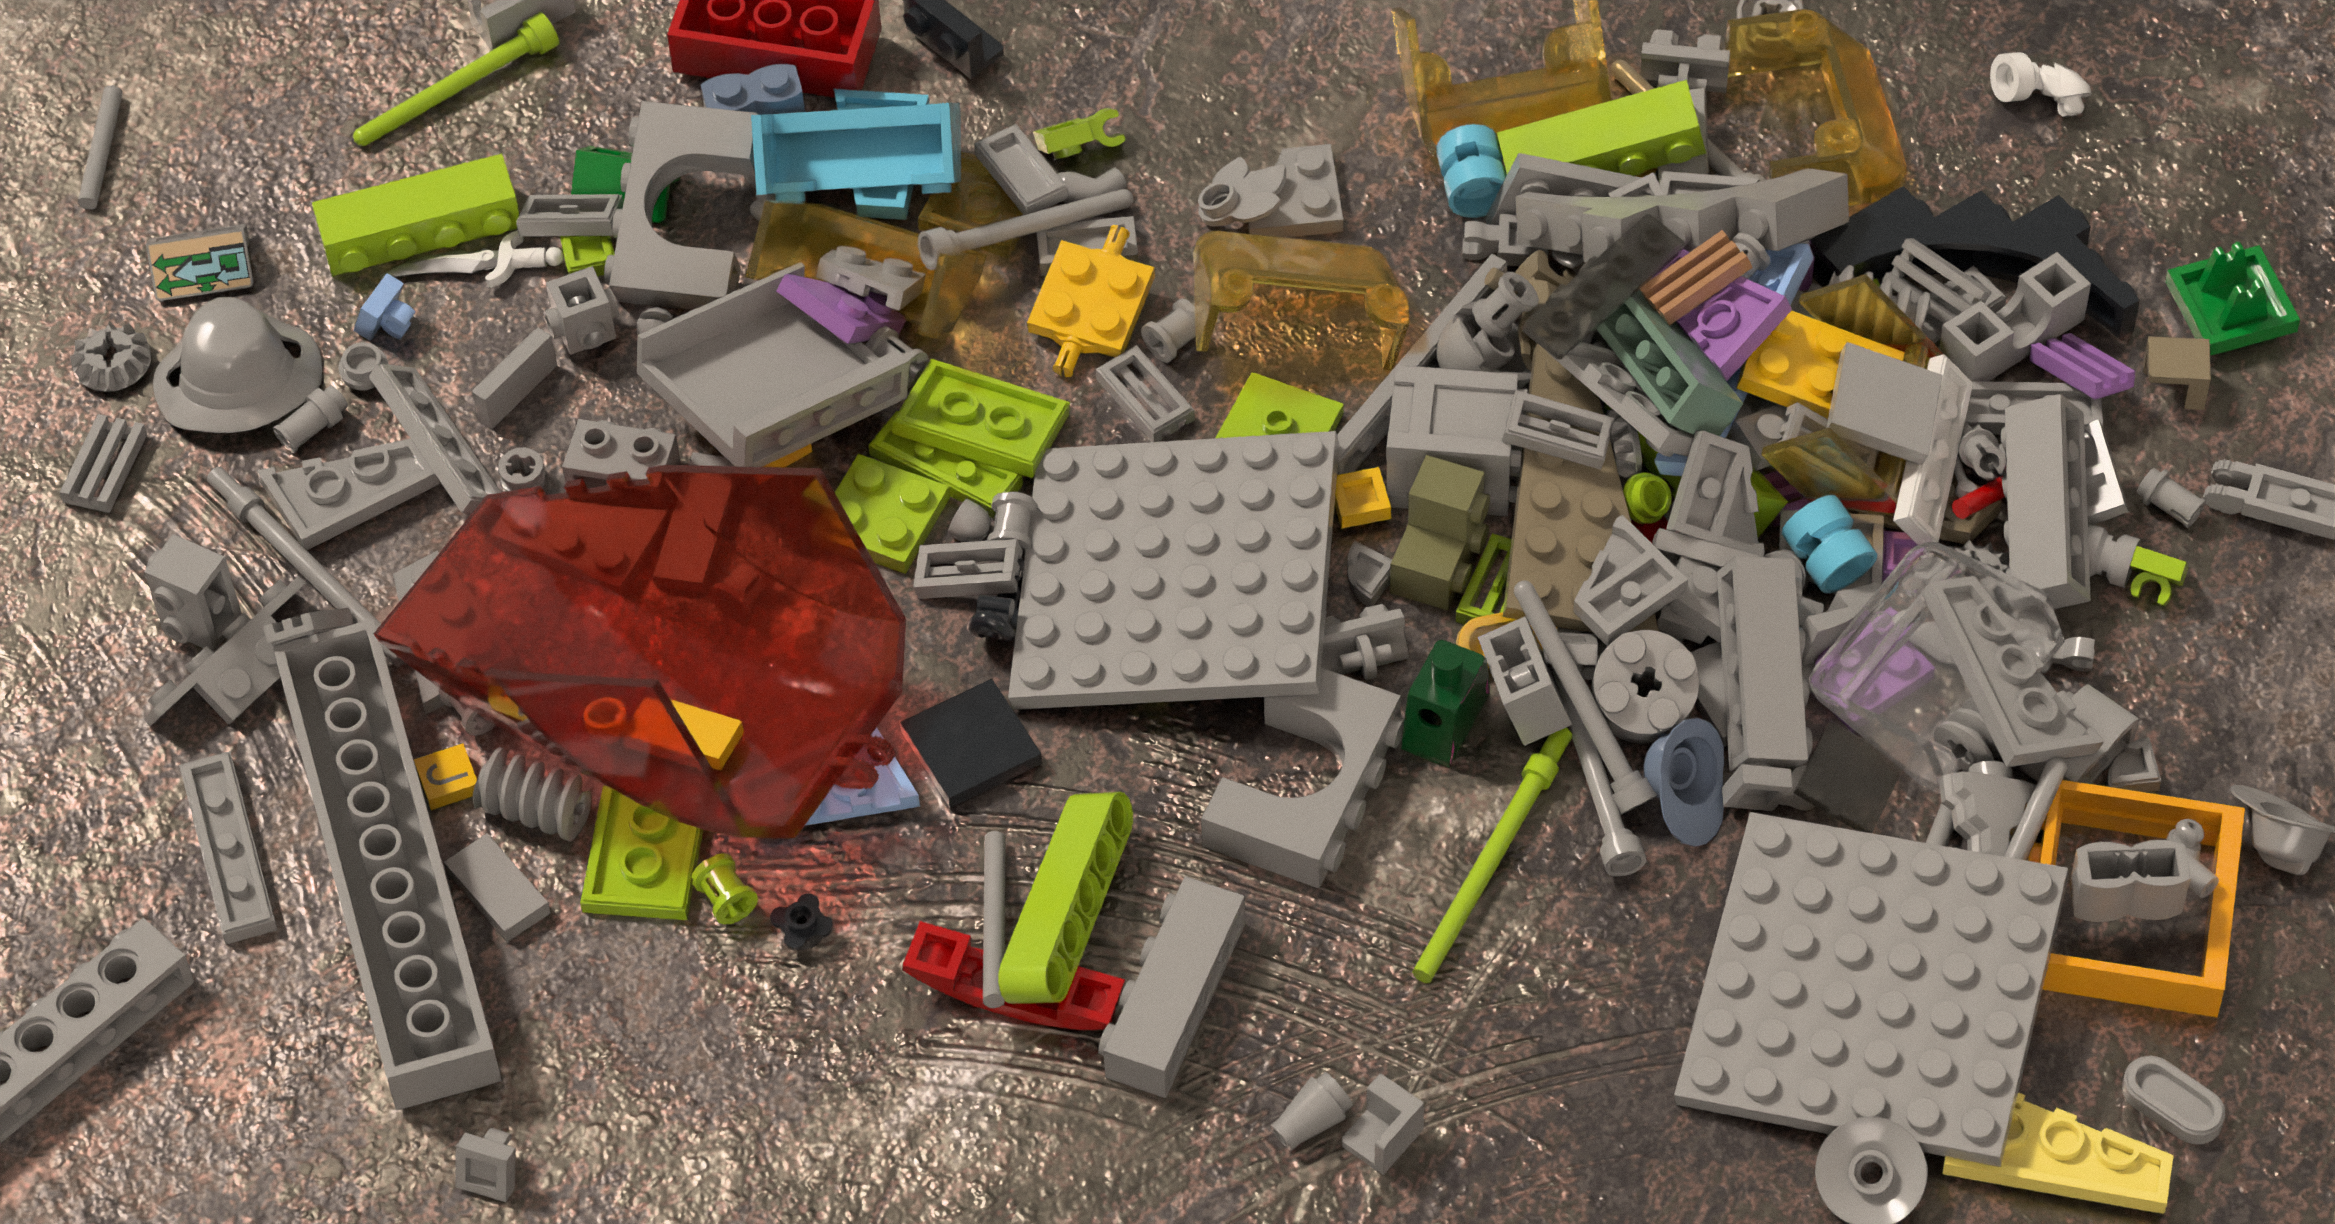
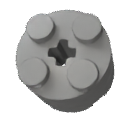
M1653 630L1623 633L1610 643L1598 659L1591 682V694L1613 735L1624 741L1636 744L1653 743L1658 739V736L1670 734L1674 727L1683 720H1687L1691 715L1699 692V673L1692 653L1672 636ZM1642 677H1647L1652 680V687L1656 690H1650L1647 697H1641L1637 695L1638 686L1631 682L1639 683Z

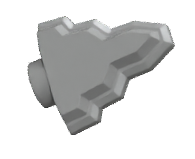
M1999 761L1978 762L1970 766L1968 772L1942 775L1939 778L1941 803L1951 810L1954 830L1967 841V850L2004 857L2036 785L2023 780L2012 779L2011 767H2006L2005 763Z

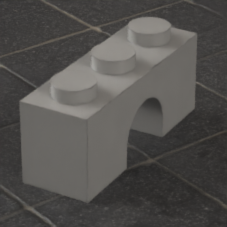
M2056 252L2019 276L2016 292L2010 301L1997 313H1994L1982 301H1979L1942 325L1939 349L1971 381L1989 382L2028 357L2031 344L2039 342L2045 346L2048 339L2057 338L2084 321L2091 283Z

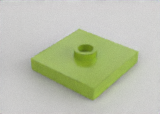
M1251 372L1215 438L1335 431L1344 415V404Z

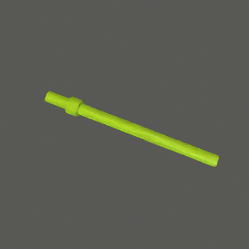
M1564 728L1550 734L1540 752L1532 754L1521 772L1522 783L1412 971L1413 976L1424 983L1432 981L1541 790H1547L1559 772L1557 763L1573 736L1569 729Z

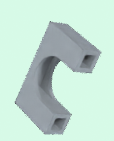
M648 101L641 102L639 117L632 118L629 128V144L633 146L631 163H624L621 173V191L625 192L623 209H616L613 218V237L617 238L615 255H608L604 270L605 284H609L617 302L693 310L738 289L741 267L733 251L673 244L655 232L652 216L655 203L661 192L668 184L682 175L696 171H711L755 176L751 115H758L757 113Z
M1321 668L1319 694L1264 697L1266 725L1309 739L1326 747L1342 766L1341 771L1334 781L1324 789L1308 796L1296 798L1275 796L1222 777L1201 818L1202 847L1320 888L1328 870L1336 872L1340 866L1346 846L1343 840L1348 830H1356L1361 823L1366 808V801L1363 799L1369 787L1377 789L1386 768V759L1383 758L1389 746L1397 748L1402 739L1405 718L1400 717L1401 695Z

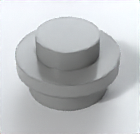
M360 342L353 344L344 351L339 362L338 369L341 380L345 385L356 390L374 388L375 385L370 380L369 375L377 364L389 365L388 359L378 347L371 343Z

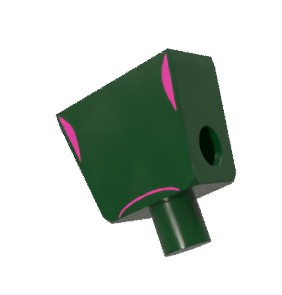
M1445 640L1436 641L1407 696L1401 750L1447 768L1451 766L1490 694L1487 658L1482 654ZM1434 712L1439 715L1442 724L1433 725Z

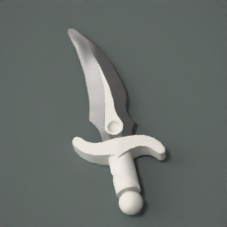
M514 231L501 240L499 250L491 251L484 248L475 252L461 250L434 254L403 263L386 273L393 277L440 272L474 273L484 269L495 268L486 276L487 287L492 288L509 279L515 269L522 267H547V263L551 266L560 265L564 259V254L557 247H551L547 251L545 247L515 249L524 241V238L519 236L518 231ZM386 273L382 274L379 279H383Z

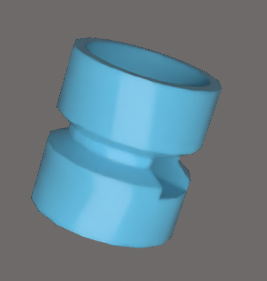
M1470 124L1459 126L1443 135L1436 145V154L1441 174L1444 177V188L1448 204L1454 213L1462 217L1476 218L1486 216L1507 176L1498 136L1493 129L1485 125Z
M1827 495L1807 504L1796 512L1782 528V535L1796 556L1800 559H1808L1805 569L1823 593H1833L1858 580L1874 565L1878 556L1861 530H1851L1854 519L1836 495Z

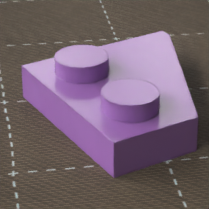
M785 274L776 290L847 344L869 341L872 334L884 326L894 329L899 335L907 320L906 317L895 309L886 306L887 297L885 295L869 291V296H861L829 282L792 274Z

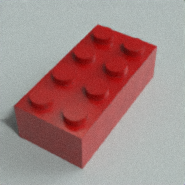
M679 0L667 33L672 70L675 73L714 78L725 74L749 75L762 67L775 64H789L796 66L802 93L836 98L834 89L861 91L882 30L879 0Z

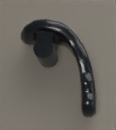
M1024 559L1017 560L1020 565L1019 575L1015 576L1018 583L1017 592L999 593L996 597L979 595L976 614L967 623V631L970 635L980 638L989 636L1007 642L1015 638Z

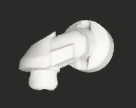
M2022 52L2000 54L1994 59L1991 66V87L1995 96L2003 102L2026 100L2034 89L2041 90L2043 95L2054 97V101L2058 103L2057 110L2059 115L2069 117L2081 114L2085 108L2082 98L2092 95L2090 85L2077 72L2057 63H2054V67L2042 64V68H2040Z

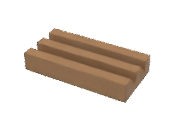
M1721 230L1639 287L1644 299L1670 326L1753 267L1747 255L1743 251L1740 252L1738 246L1733 241H1730L1726 233Z

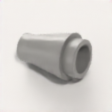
M1324 1072L1317 1079L1313 1077L1308 1079L1282 1115L1270 1125V1128L1277 1139L1289 1151H1292L1302 1142L1345 1120V1112L1353 1106V1103L1337 1081Z

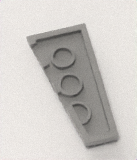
M1969 576L1929 582L1922 595L2006 767L2044 762L2053 757L2064 759L2096 754L2104 743L2103 739L2093 727L2088 730L2084 728L2073 714L2077 706L2064 690L2057 693L2041 673L2045 665L2033 650L2028 651L2020 646L2011 635L2014 629L2013 624L1977 578Z

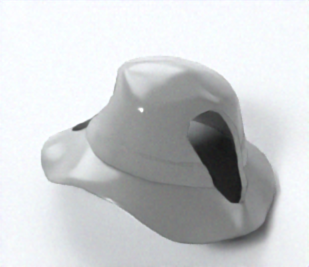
M219 297L207 302L195 312L185 328L181 340L157 366L153 379V391L156 402L165 419L175 427L212 433L249 431L278 420L306 402L305 397L316 388H319L321 384V354L316 342L306 331L281 322L257 310L243 300ZM282 341L298 344L301 347L300 358L294 359L289 351L284 348ZM181 365L179 386L173 387L168 377L173 370Z

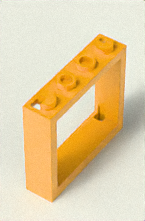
M2062 780L2040 829L2043 830L2042 842H2034L2028 861L2056 866L2061 823L2167 839L2169 831L2175 829L2180 820L2191 819L2199 823L2204 830V838L2200 844L2215 846L2212 873L2219 878V882L2212 893L2209 894L2200 977L2051 953L2042 990L2218 1018L2225 990L2245 808Z

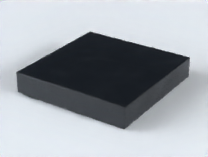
M993 679L987 680L900 722L903 736L949 808L1042 764L1041 752Z

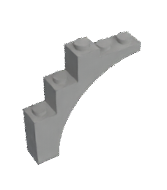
M1809 168L1748 185L1675 195L1584 197L1526 192L1515 196L1519 245L1582 254L1584 262L1625 268L1660 253L1670 255L1675 248H1682L1691 252L1721 230L1726 233L1730 241L1739 232L1754 237L1765 249L1779 251L1849 222L1847 174Z

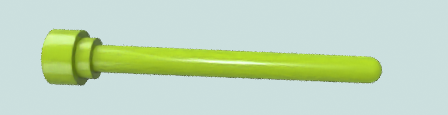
M542 12L523 21V27L517 30L518 36L357 128L353 133L354 142L359 146H366L527 52L531 55L536 52L544 54L555 48L560 42L553 25Z

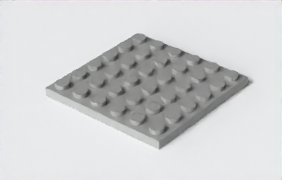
M1336 431L1046 449L1034 478L1032 498L1038 506L1036 514L1031 515L1028 537L1032 540V548L1026 549L1008 694L1012 709L1319 694L1339 455V440Z
M1750 812L1674 1094L1676 1105L1830 1134L1843 1123L1855 1118L1881 1117L1892 1120L1907 1129L1915 1137L1925 1153L2001 1167L2069 879L2068 868Z

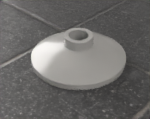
M1868 1116L1849 1120L1830 1133L1819 1150L1815 1165L1817 1188L1823 1201L1836 1216L1849 1224H1895L1908 1216L1920 1202L1927 1183V1163L1920 1144L1907 1129L1892 1120ZM1868 1163H1877L1883 1170L1881 1180L1875 1184L1866 1183L1862 1178V1169Z

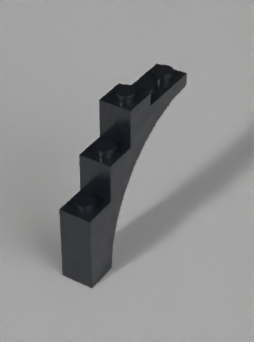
M1902 186L1850 216L1848 223L1823 232L1809 240V245L1815 258L1812 277L1825 291H1827L1834 271L1835 275L1839 276L1848 265L1854 266V282L1858 283L1867 272L1873 273V279L1877 278L1879 284H1882L1886 273L1891 272L1894 268L1892 262L1895 257L1902 254L1904 249L1901 246L1905 239L1914 238L1962 272L1975 266L1984 276L2017 283L2020 275L2058 252L2091 283L2086 314L2095 319L2117 339L2134 331L2140 302L2132 286L2125 281H2121L2105 265L2099 253L2087 247L2091 226L2080 210L2072 208L2060 195L2012 222L2004 207L2000 204H1994L1982 190L1934 217L1931 209L1923 200L1916 199ZM1917 257L1913 258L1911 263L1927 274H1940Z

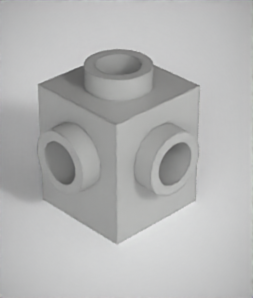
M593 266L546 282L551 309L544 311V317L552 338L562 337L570 355L585 349L596 348L607 341L616 339L613 318L620 316L619 309L611 289H603Z

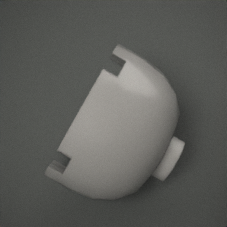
M1476 302L1465 303L1453 315L1439 335L1437 343L1439 367L1443 369L1518 374V388L1522 389L1530 381L1531 371L1526 368L1520 353L1518 325L1513 322L1511 332L1504 338L1491 336L1477 324L1472 313L1473 305Z

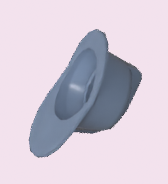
M1699 718L1683 720L1672 729L1670 734L1658 736V739L1646 753L1644 761V778H1647L1657 794L1656 797L1660 799L1663 819L1670 833L1681 843L1692 847L1707 844L1717 834L1723 820L1724 810L1722 796L1723 743L1719 732L1710 722Z

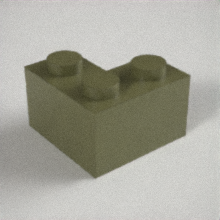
M1429 455L1425 456L1409 492L1408 525L1390 564V593L1449 610L1456 592L1463 594L1466 591L1472 573V564H1469L1473 553H1482L1489 534V525L1483 523L1490 505V495L1484 493L1485 472Z

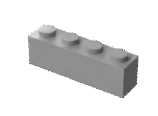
M2062 394L2005 407V427L2001 430V443L2006 453L2007 474H2004L2002 479V487L2008 501V521L2004 524V537L2009 547L2010 568L2005 573L2008 592L2012 598L2023 606H2037L2045 611L2089 602L2091 597L2084 412Z
M1734 556L1717 571L1729 772L1734 773L1741 764L1765 762L1771 767L1791 769L1792 773L1795 768L1802 766L1808 761L1812 750V733L1806 727L1805 706L1809 697V684L1807 679L1802 677L1801 663L1806 638L1804 629L1799 627L1798 606L1802 598L1801 580L1796 577L1794 559Z
M1184 876L1177 894L1169 893L1167 895L1159 919L1162 926L1156 938L1152 936L1147 938L1139 961L1142 969L1136 981L1131 979L1127 981L1119 1002V1010L1122 1012L1116 1025L1109 1023L1106 1026L1098 1050L1099 1054L1104 1056L1105 1078L1164 1098L1167 1097L1246 924L1244 895Z

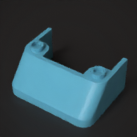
M960 103L751 115L756 195L775 193L776 203L805 201V191L922 184V194L952 192L951 183L961 182Z

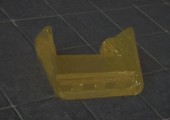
M1210 231L1198 238L1193 253L1196 351L1207 352L1219 312L1233 313L1244 309L1250 302L1253 293V283L1364 294L1365 311L1368 317L1380 326L1382 369H1394L1410 325L1409 304L1393 270L1381 252L1372 247L1223 231Z

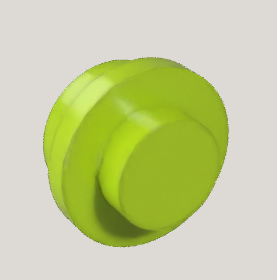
M1645 472L1631 476L1623 489L1629 516L1639 524L1657 522L1670 508L1672 498L1668 484L1662 478Z

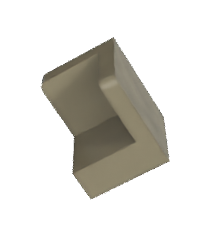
M2148 336L2143 360V373L2148 375V381L2151 383L2183 384L2184 409H2205L2211 381L2209 339Z

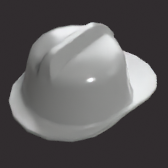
M2233 785L2230 787V791L2235 797L2252 808L2251 842L2264 862L2273 868L2295 875L2305 874L2311 864L2320 858L2331 833H2335V826L2322 823L2291 803L2264 791L2243 785Z

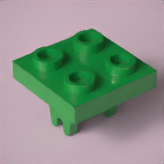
M2235 242L2231 246V250L2226 254L2222 247H2217L2213 250L2209 259L2167 270L2165 283L2194 338L2209 339L2210 356L2298 332L2300 318L2260 245L2244 249L2241 242Z

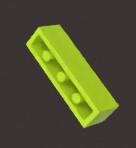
M1687 79L1497 132L1507 174L1518 153L1631 176L1639 175L1645 170L1663 165L1683 163L1693 157L1706 154Z
M503 154L312 202L331 276L347 272H357L370 266L394 260H403L413 255L440 248L453 247L459 243L490 235H500L506 231L517 229L516 221L519 217L516 196Z

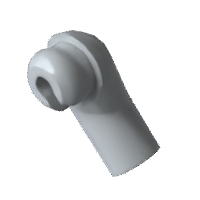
M2182 819L2177 823L2175 829L2169 831L2166 840L2186 845L2191 876L2189 888L2200 898H2205L2216 888L2219 878L2199 862L2200 842L2204 838L2202 826L2194 820Z

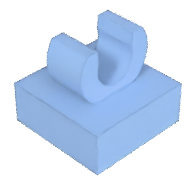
M386 273L361 307L353 331L371 341L379 328L382 327L392 337L401 339L411 326L409 321L416 312L406 303L398 301L404 283Z

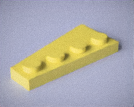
M2018 1092L2001 1167L1945 1156L1943 1175L2164 1214L2168 1200L2174 1155L2108 1128L2098 1131L2078 1123L2076 1115L2058 1108L2055 1109V1112H2051L2024 1101L2025 1095Z

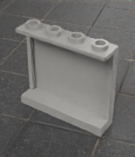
M801 262L733 291L706 305L693 309L657 327H653L639 334L637 338V374L744 475L907 399L910 360L899 350L879 358L862 342L847 344L776 291L785 274L805 277V265Z

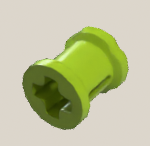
M726 853L716 854L702 861L692 873V884L697 891L705 892L713 904L712 913L720 924H733L742 920L754 910L758 903V896L754 889L744 885L737 875L735 861L731 855Z

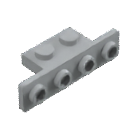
M300 576L288 586L281 579L278 580L258 599L264 607L252 619L243 612L221 633L228 640L215 653L206 646L184 666L191 675L178 687L170 679L147 701L154 709L143 718L149 726L154 724L188 691L194 688L229 725L280 678V673L273 650L274 645H271V643L267 644L263 626L277 623L271 615L306 584Z

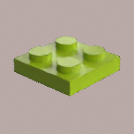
M858 454L813 528L814 540L906 574L919 552L920 545L924 544L950 499L949 486Z

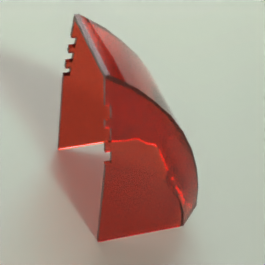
M659 465L649 467L645 473L647 478L632 481L628 472L624 471L609 474L606 479L608 485L587 488L583 479L567 481L564 487L566 492L546 495L541 486L486 495L373 633L378 642L436 687L536 751L642 806L675 821L710 832L744 838L795 839L835 784L842 788L871 789L879 779L878 770L874 767L879 765L888 766L896 756V751H894L891 743L881 736L877 737L875 735L873 737L871 734L902 693L906 617L821 468ZM671 700L742 721L744 734L721 771L710 766Z

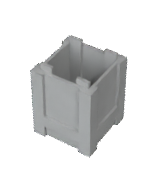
M1396 365L1386 447L1387 495L1391 507L1408 509L1409 492L1425 456L1429 455L1485 472L1484 493L1490 495L1487 515L1508 516L1509 502L1516 503L1518 487L1511 486L1510 466H1521V451L1511 450L1512 444L1502 442L1515 390L1527 393V389L1518 388V374Z

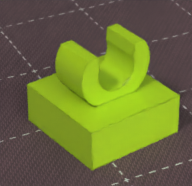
M2136 546L2130 566L2133 571L2140 574L2132 581L2131 594L2133 597L2139 598L2145 583L2150 581L2157 582L2161 586V593L2157 603L2158 605L2165 606L2170 601L2172 595L2170 583L2183 586L2189 569L2187 562Z

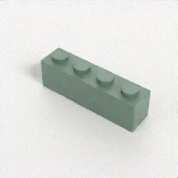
M1616 278L1588 317L1669 424L1693 435L1695 431H1706L1720 436L1725 428L1731 424L1736 413L1744 403L1676 322L1669 326L1644 299L1638 287Z

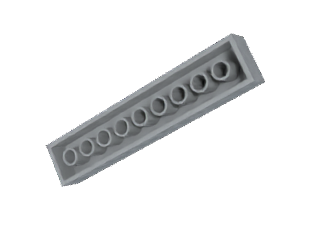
M371 619L274 645L275 658L396 1111L501 1082L502 1079L375 620Z

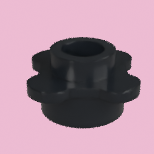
M803 894L798 898L797 902L787 907H776L771 912V924L781 929L784 944L788 949L807 950L813 948L821 942L823 937L831 934L833 930L832 919L824 916L820 911V903L817 896ZM799 919H805L807 921L804 924H797V921Z

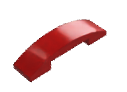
M922 921L918 924L902 965L903 971L915 979L973 1006L1026 1022L1076 1030H1105L1106 1026L1109 1023L1111 1024L1125 986V979L1078 966L1069 991L1061 1002L1010 1004L1005 1001L1001 1007L989 1008L983 1004V949L971 946V935Z

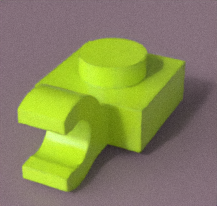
M1105 108L1084 119L1077 118L1035 130L1033 133L1037 149L1047 154L1053 152L1054 158L1058 159L1082 152L1081 144L1094 141V139L1105 146H1118L1125 141L1124 134L1117 133L1106 136L1103 131V125L1108 119L1119 116L1118 110Z

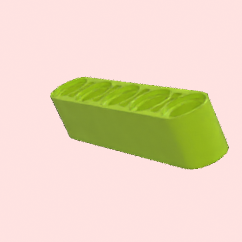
M1125 793L1073 794L1066 801L999 968V989L1007 1003L1061 1002L1066 997L1132 830L1133 809L1130 799Z

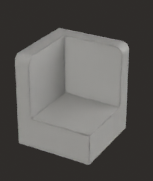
M1380 1073L1367 1087V1110L1342 1137V1147L1384 1175L1423 1131L1424 1102Z

